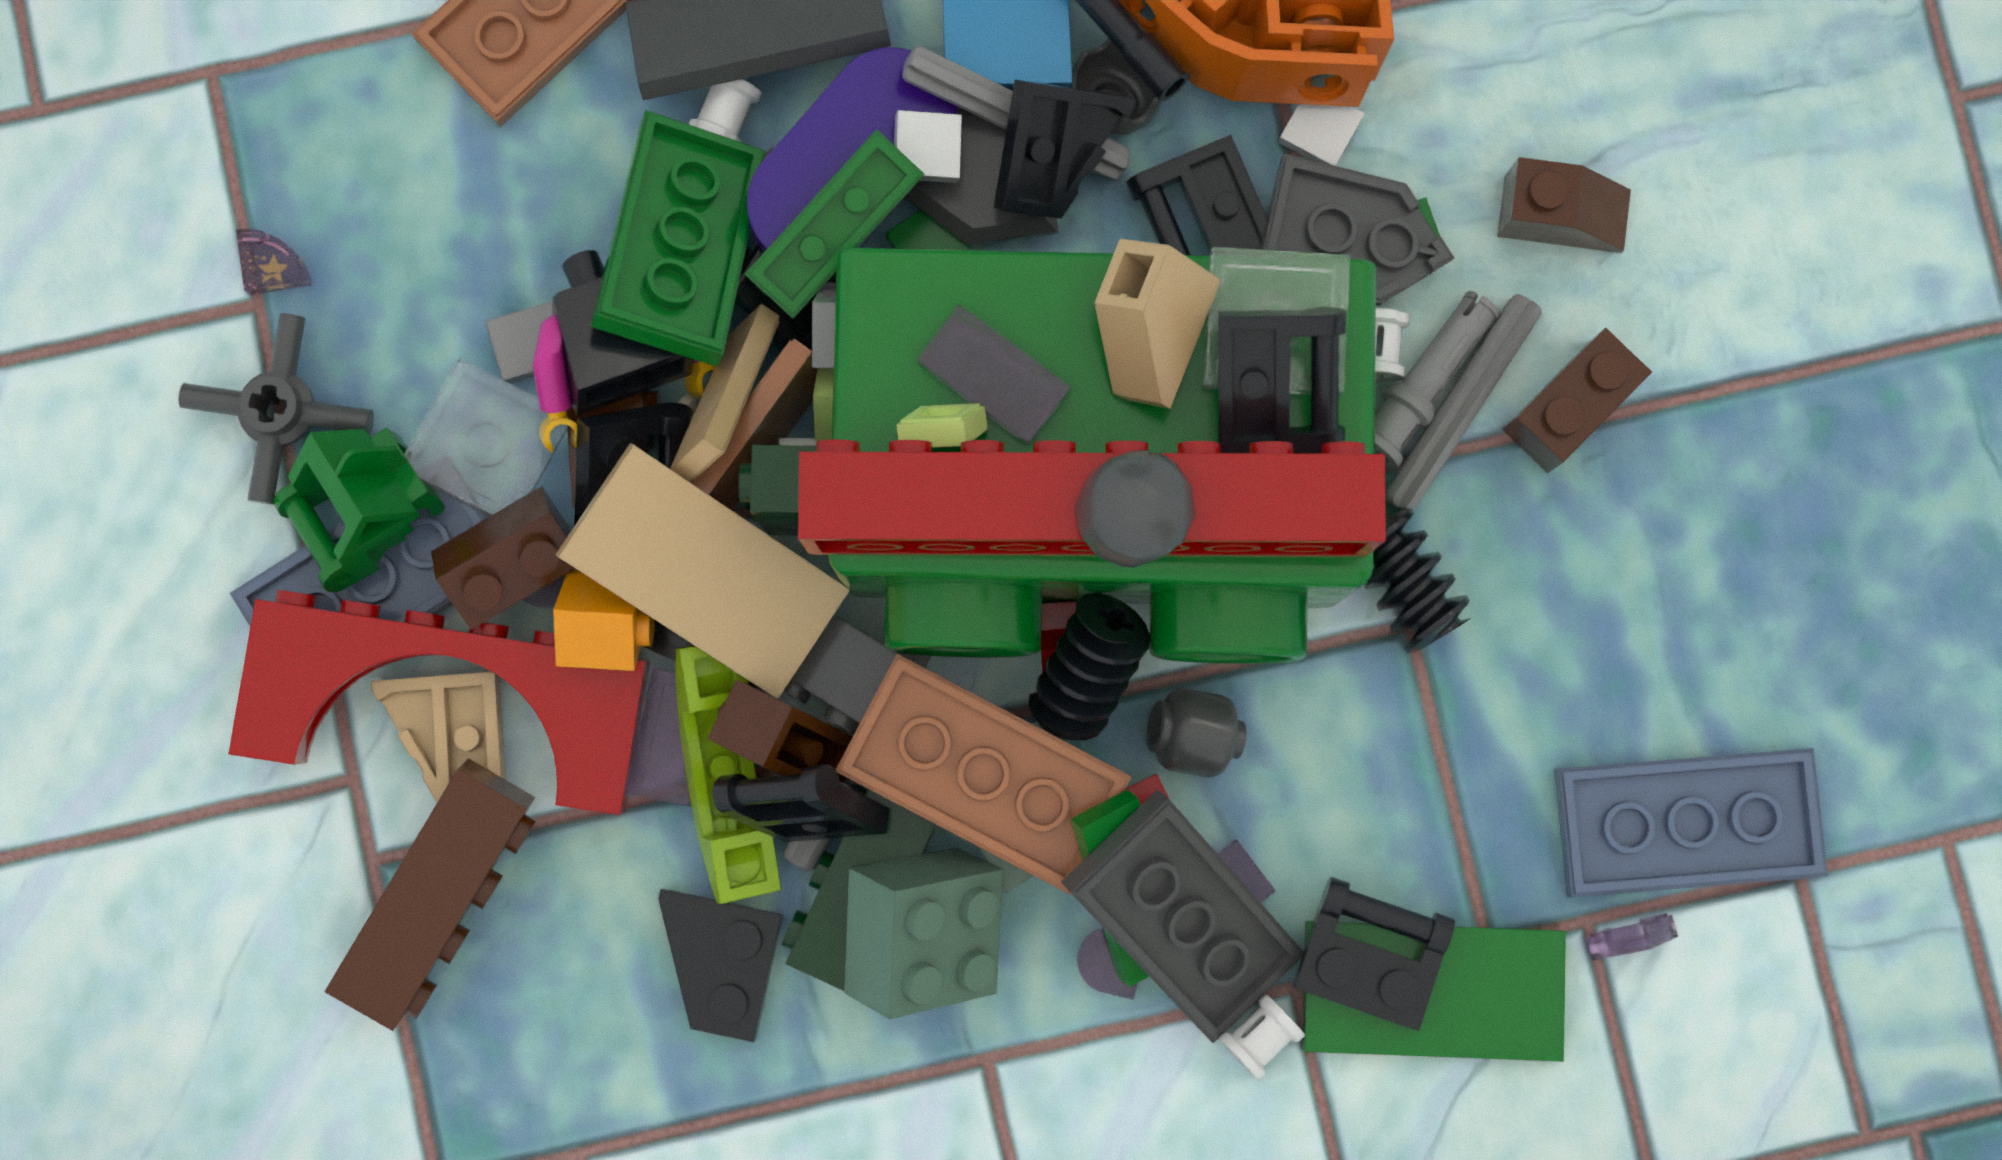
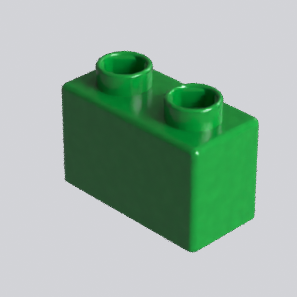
M846 248L837 255L832 439L860 442V452H889V442L898 440L896 424L920 406L980 403V406H985L988 430L975 440L1003 442L1004 452H1033L1034 442L1046 440L1075 442L1076 453H1105V443L1112 441L1147 442L1148 450L1151 453H1177V444L1187 441H1213L1219 443L1218 311L1306 310L1314 307H1337L1347 311L1346 333L1339 335L1338 425L1345 427V441L1364 443L1365 454H1374L1376 266L1373 262L1364 259L1185 255L1219 278L1221 282L1171 409L1123 400L1113 394L1094 304L1113 254ZM1290 337V427L1310 425L1311 337ZM961 446L932 447V452H961ZM1373 552L1366 557L1164 556L1137 567H1122L1097 556L828 555L829 564L842 584L850 589L849 593L857 597L885 598L884 646L887 650L911 655L969 658L1021 657L1037 654L1041 650L1042 602H1078L1084 594L1101 593L1110 595L1128 604H1150L1149 651L1152 656L1158 659L1225 664L1299 661L1304 659L1307 654L1308 608L1333 607L1366 584L1373 572Z

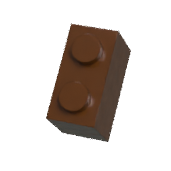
M1605 327L1502 430L1543 470L1549 473L1564 463L1652 371Z
M541 486L432 550L431 556L436 581L470 630L576 569L555 555L570 534L571 529Z
M736 680L726 701L719 709L717 719L707 739L779 775L800 774L804 768L812 765L828 764L836 770L853 736ZM837 773L840 782H845L847 777Z

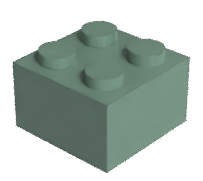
M957 847L849 868L844 993L888 1019L997 994L1003 869Z

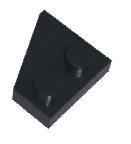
M1015 79L993 208L1005 212L1062 219L1078 195L1080 182L1087 174L1093 172L1105 154L1106 150L1101 146L1121 116L1129 118L1135 109L1136 98Z
M660 889L658 900L690 1029L755 1042L783 914L730 902L719 904L715 899L669 889Z

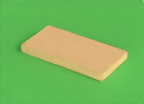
M631 443L555 554L566 563L777 699H779L850 591V589Z

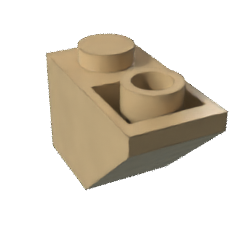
M1120 238L1094 302L1113 394L1123 400L1171 409L1221 282L1219 278L1170 245Z

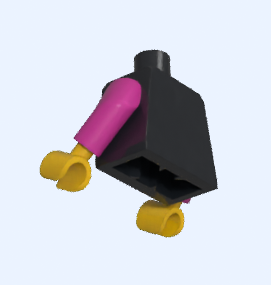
M595 250L581 251L566 259L562 268L571 288L560 291L553 296L552 315L540 324L532 363L539 407L542 412L548 415L541 423L539 437L542 444L552 453L553 447L550 442V433L555 426L560 424L570 427L571 442L573 447L577 448V424L567 416V409L572 405L576 415L579 416L684 377L687 391L695 398L701 399L704 392L702 385L703 377L708 371L712 372L715 367L590 327L604 266Z

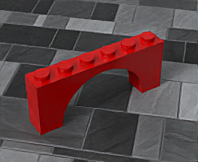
M278 589L275 602L255 599L228 755L292 765L307 763L311 745L325 715L341 695L358 680L376 669L406 658L430 655L450 656L480 665L495 673L515 688L533 708L547 733L554 754L557 776L555 805L615 815L625 813L650 665L649 661L638 660L635 671L558 667L555 662L554 633L535 630L533 643L507 639L509 626L484 622L472 630L469 628V633L443 629L445 616L406 610L403 623L379 619L381 606L342 600L340 612L314 608L316 595Z

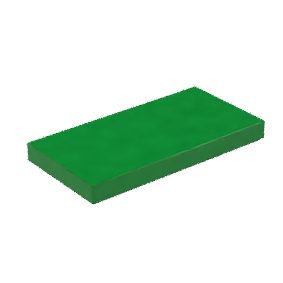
M645 110L639 124L590 327L716 367L719 365L725 351L750 232L749 218L746 211L748 188L754 173L765 159V150Z
M1305 921L1304 949L1313 925V921ZM1337 922L1334 933L1417 961L1423 943L1368 923ZM1455 926L1450 944L1443 956L1419 1031L1303 991L1302 1031L1305 1036L1302 1038V1051L1564 1062L1566 931Z

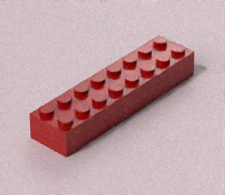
M843 439L820 440L816 442V452L799 451L798 540L808 554L1096 556L1081 537L1078 530L1075 504L1083 484L1094 469L1109 459L1130 451L1148 450V443L1142 441H1112L1105 443V453H1076L1075 442L1046 440L1034 442L1033 452H1004L1003 442L970 440L961 442V452H932V442L895 440L889 442V452H860V442ZM1187 441L1177 444V453H1161L1175 461L1191 483L1196 512L1184 542L1166 556L1366 557L1386 541L1385 454H1365L1364 443L1348 441L1329 442L1322 444V453L1293 454V444L1282 441L1251 443L1249 445V453H1221V444L1218 442Z

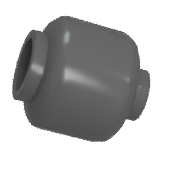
M1179 688L1169 693L1164 701H1157L1152 707L1147 724L1146 740L1148 749L1151 752H1155L1158 762L1165 769L1204 777H1215L1224 772L1232 758L1238 759L1242 755L1247 732L1245 723L1238 720L1234 703L1229 698L1219 694Z

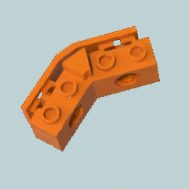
M1118 0L1143 29L1153 34L1189 74L1188 80L1192 84L1231 101L1359 107L1370 82L1375 81L1394 41L1391 0H1144L1155 14L1151 21H1148L1139 13L1145 8L1142 0ZM1314 18H1327L1319 21H1308ZM1324 74L1334 75L1325 79V87L1311 86L1310 77Z

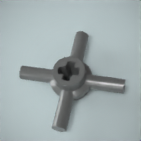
M280 313L270 371L254 377L246 384L242 391L183 383L179 391L178 401L180 408L238 416L241 427L246 434L257 441L247 499L251 502L273 505L283 447L299 441L307 434L311 427L330 430L365 428L369 435L373 428V410L315 402L310 388L296 376L306 319L302 316ZM279 399L287 404L284 414L274 413V419L267 416L269 404L279 405Z

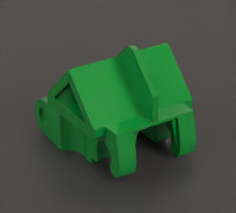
M387 427L372 437L369 436L365 428L310 432L287 476L291 483L279 490L274 496L273 505L280 516L290 518L319 566L318 579L327 592L342 591L378 571L382 555L391 547L407 539L405 536L414 530L411 522L420 516L418 510L428 509L432 516H437L445 510L444 503L435 489L422 481L411 466L410 462L413 456L403 439ZM327 499L331 500L345 523V530L337 545L313 508Z

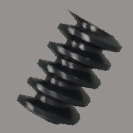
M1411 508L1401 510L1385 520L1386 541L1373 551L1372 576L1363 585L1365 589L1382 586L1387 588V591L1376 604L1379 611L1393 608L1401 610L1390 625L1393 633L1413 629L1415 634L1403 649L1406 654L1418 652L1471 619L1460 620L1458 617L1470 601L1467 595L1446 598L1444 595L1456 580L1453 573L1434 577L1431 575V571L1442 558L1439 552L1422 555L1417 553L1419 547L1428 537L1425 530L1410 533L1403 531V528L1415 514Z
M1088 593L1078 600L1075 614L1068 619L1065 633L1058 638L1056 650L1049 656L1046 662V670L1037 679V692L1029 694L1028 706L1032 716L1044 729L1057 737L1068 740H1089L1099 736L1106 728L1109 716L1118 706L1120 696L1128 687L1129 679L1137 671L1140 659L1149 649L1150 634L1146 623L1139 614L1125 602L1106 594Z

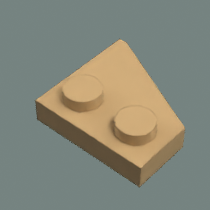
M493 672L371 681V690L377 701L383 703L399 731V734H397L409 756L414 758L423 772V780L436 802L439 801L457 769L468 758L506 780L500 677Z

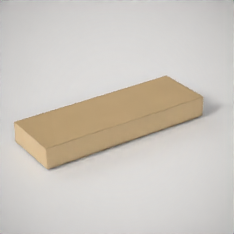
M762 303L728 335L724 355L719 365L715 366L672 463L670 469L687 481L695 480L722 456L733 435L780 322L778 321L779 315Z

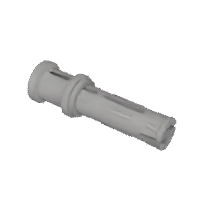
M1473 291L1466 292L1463 300L1404 380L1388 385L1382 392L1384 402L1375 412L1374 454H1385V467L1395 470L1403 462V457L1400 453L1420 427H1428L1433 421L1435 413L1433 403L1492 323L1499 318L1500 312L1498 308L1484 296H1481L1476 304L1477 293Z

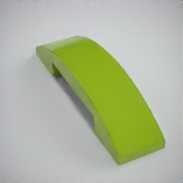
M695 645L676 648L677 708L685 773L698 839L715 900L717 903L723 904L780 891L781 886L773 837L722 814L714 805L712 797L714 782L722 775L743 774L748 779L756 778L754 762L707 739L717 719L719 709L726 701L735 681L739 680L749 685V682L746 678Z

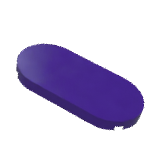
M897 47L878 48L863 53L852 60L759 165L748 188L746 211L752 236L763 252L876 129L894 145L895 115L898 110L957 114V106L904 81L902 78L903 66L911 50ZM893 210L885 217V219L874 229V231L864 240V242L858 248L863 247V245L869 240V238L875 233V231L881 226V224L887 219V217L893 212Z

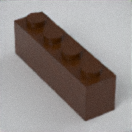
M468 758L455 772L324 992L391 1031H394L406 1013L417 1019L437 987V984L427 979L438 959H441L450 964L470 932L469 929L460 925L471 904L483 909L502 879L503 875L493 870L504 849L506 848L516 854L535 824L536 820L526 815L536 797Z

